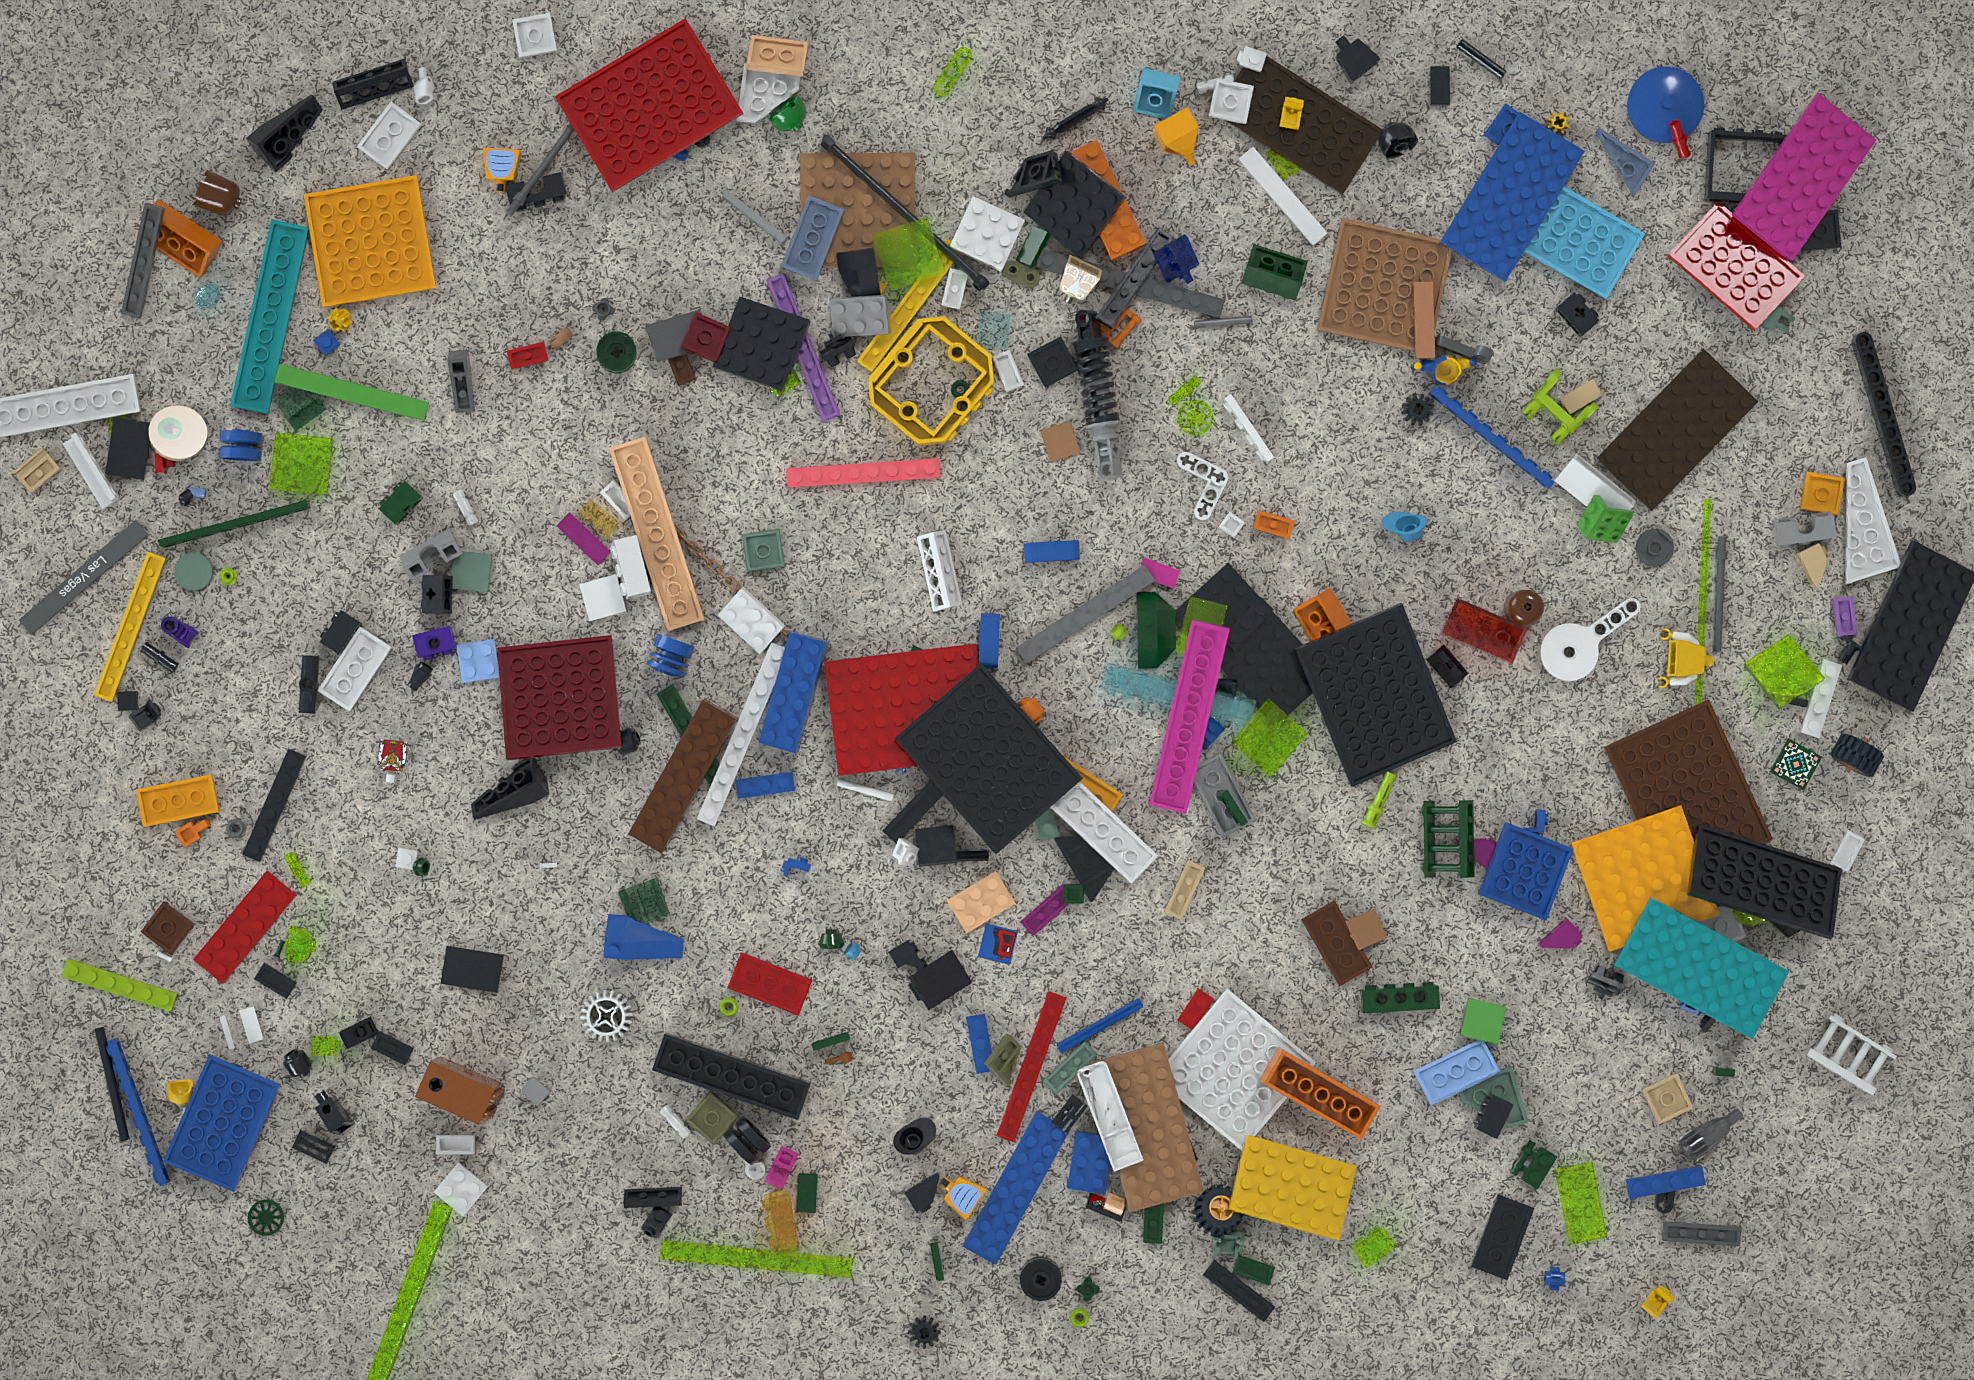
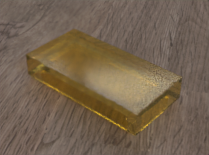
M592 499L578 512L606 538L620 525Z

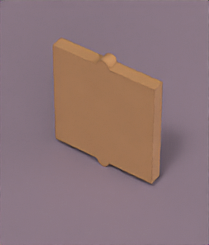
M1070 421L1059 425L1054 424L1053 427L1040 430L1050 463L1063 458L1066 460L1067 457L1080 453Z
M1375 909L1345 921L1351 933L1350 937L1353 938L1358 950L1387 938L1382 926L1383 922L1380 921Z

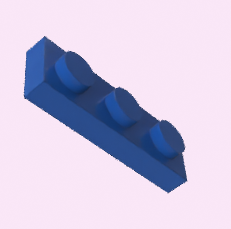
M793 772L736 780L738 799L795 791Z
M985 1013L968 1016L966 1019L976 1074L990 1072L991 1070L984 1064L992 1053Z

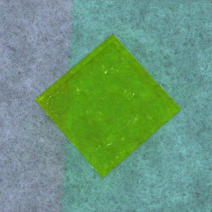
M928 217L872 235L890 290L946 272Z
M275 432L269 489L327 496L334 439Z
M1790 634L1755 655L1743 665L1778 710L1825 679Z
M1267 699L1231 743L1264 773L1272 777L1308 733L1275 703Z

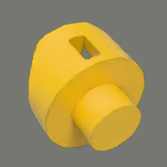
M192 1079L167 1082L169 1101L176 1105H185L189 1102L193 1093Z

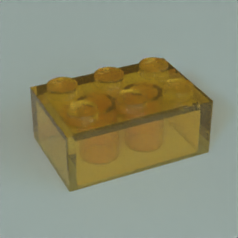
M787 1190L764 1194V1199L761 1200L763 1211L768 1215V1218L765 1219V1224L772 1236L769 1238L770 1249L778 1255L799 1251L800 1244L790 1193Z

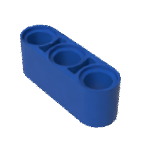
M1079 540L1024 543L1025 563L1080 560Z
M981 613L979 664L982 663L986 669H998L1000 614Z

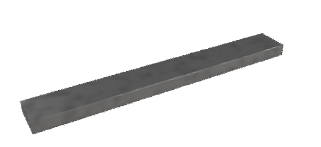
M1145 565L1025 641L1016 649L1025 663H1029L1155 581Z

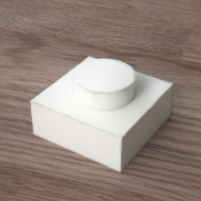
M398 848L395 867L413 870V863L417 860L418 851Z

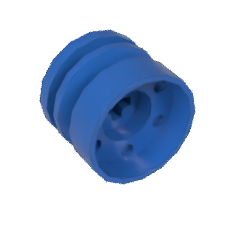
M657 633L653 646L660 649V652H650V656L656 657L657 661L647 660L646 664L655 671L669 676L684 677L686 673L679 671L678 668L679 666L688 668V665L681 662V659H691L695 647Z

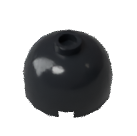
M1401 122L1387 124L1379 136L1380 149L1388 159L1404 155L1401 151L1408 148L1411 151L1418 143V138L1411 126Z

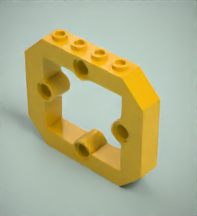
M944 316L917 319L868 378L871 407L918 446L943 444L948 440L951 442L958 434L956 430L960 425L964 427L970 420V417H968L972 411L976 412L983 404L980 401L985 396L988 398L995 389L993 388L992 355ZM929 332L949 347L948 356L953 363L960 364L966 361L981 373L965 394L954 400L953 408L934 431L917 418L918 409L913 402L906 401L899 404L882 390L899 368L906 369L912 365V352ZM957 348L963 351L962 356L958 358L952 355L953 350ZM901 354H907L909 359L907 362L901 363L898 357ZM960 402L967 403L968 408L965 411L957 409V405ZM907 407H911L914 410L913 415L909 417L903 414L904 409Z

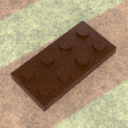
M1335 900L1301 919L1339 986L1373 967L1363 949L1358 950L1353 938L1350 937L1351 933L1345 922L1346 919Z

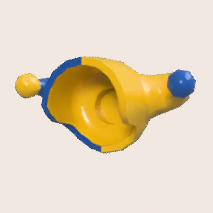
M1444 355L1435 360L1423 359L1415 362L1414 368L1431 373L1432 378L1437 383L1448 385L1457 380L1462 370L1467 369L1469 366L1475 367L1477 360L1473 358L1471 360L1467 358L1455 359L1452 356Z

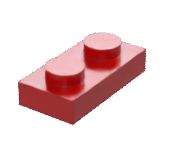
M544 341L507 350L511 370L549 361Z
M1197 988L1177 1021L1193 1030L1214 998Z

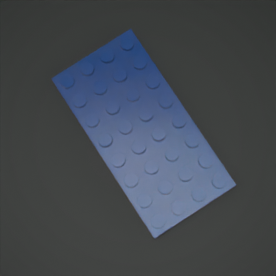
M1519 111L1439 243L1503 282H1506L1585 151Z

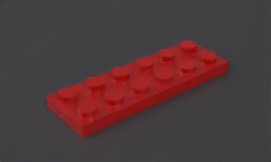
M267 870L193 960L220 983L224 984L297 894Z

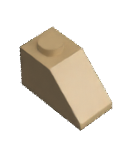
M1819 543L1795 554L1812 588L1820 586L1828 561L1826 557L1828 553L1823 545L1820 546Z

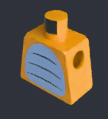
M483 148L486 179L495 182L494 192L506 193V182L515 183L521 151L516 149Z
M959 1175L954 1182L944 1176L938 1185L947 1191L943 1199L966 1221L987 1190L986 1187Z

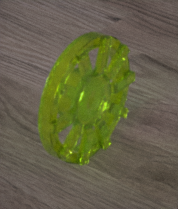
M1189 400L1180 407L1177 421L1185 433L1197 436L1209 430L1213 423V412L1207 403L1201 400ZM1191 403H1196L1195 410L1192 409ZM1199 404L1205 406L1201 411L1198 410ZM1186 405L1190 410L1189 413L1183 410ZM1208 409L1209 414L1203 415L1202 413ZM1181 411L1188 415V417L1180 418ZM1210 417L1209 423L1203 421V418ZM1188 420V423L1183 427L1181 421ZM1200 423L1205 424L1207 427L1202 430ZM1190 424L1192 425L1191 432L1186 430ZM1195 425L1198 426L1200 432H1194Z

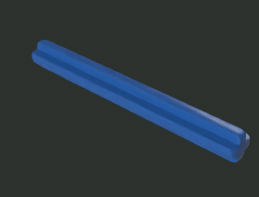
M1136 999L1057 1044L1061 1053L1067 1051L1143 1008L1140 999Z

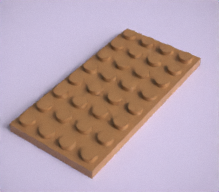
M1164 1043L1089 1062V1065L1099 1061L1106 1062L1143 1157V1161L1118 1170L1129 1211L1133 1212L1203 1193L1204 1189Z

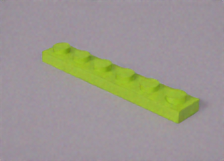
M69 958L66 960L61 976L170 1012L173 1011L178 995L176 992Z

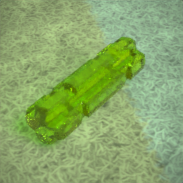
M1193 376L1189 380L1190 382H1186L1175 394L1173 393L1168 397V401L1173 406L1179 403L1180 399L1185 398L1191 393L1194 387L1197 388L1201 384V380L1197 376Z
M294 852L286 854L284 859L290 864L289 867L295 878L299 880L300 886L305 888L310 885L311 881L308 876H305L306 873L300 862L296 860L297 857Z

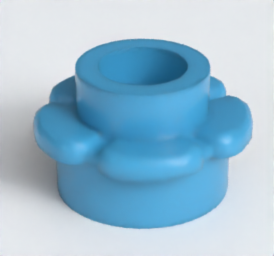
M851 942L847 946L844 955L848 957V960L851 958L856 959L861 953V949H859L860 944Z

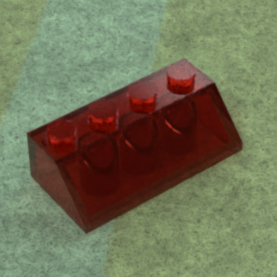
M1456 598L1439 634L1503 662L1513 664L1528 628Z

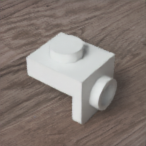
M1245 46L1244 51H1239L1236 60L1240 62L1238 67L1261 72L1267 53Z
M899 838L892 856L898 859L899 865L913 866L919 848L906 839Z

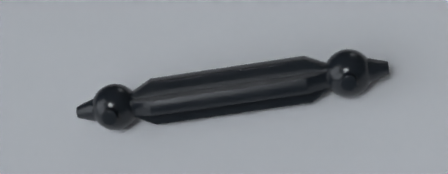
M1095 98L1094 104H1088L1058 122L1054 128L1047 127L1042 138L1056 139L1057 133H1063L1094 114L1097 109L1104 110L1109 99Z

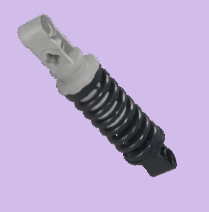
M1080 310L1075 316L1079 340L1073 342L1075 355L1080 357L1077 361V366L1082 368L1078 371V375L1084 378L1080 381V386L1086 388L1081 392L1082 397L1087 398L1083 401V406L1089 408L1084 412L1085 417H1087L1085 428L1093 432L1092 442L1095 445L1099 475L1104 479H1116L1122 474L1120 448L1117 440L1119 435L1116 433V426L1120 425L1121 421L1119 413L1113 412V408L1118 405L1117 402H1111V398L1115 397L1116 393L1114 391L1110 392L1109 388L1114 387L1115 384L1113 381L1108 382V377H1112L1113 372H1104V368L1110 367L1111 362H1102V358L1109 357L1110 352H1101L1100 348L1109 349V337H1102L1100 322L1095 319L1098 315L1096 311Z

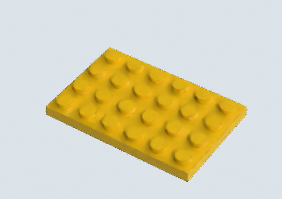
M1247 1134L1228 1210L1339 1241L1357 1166Z

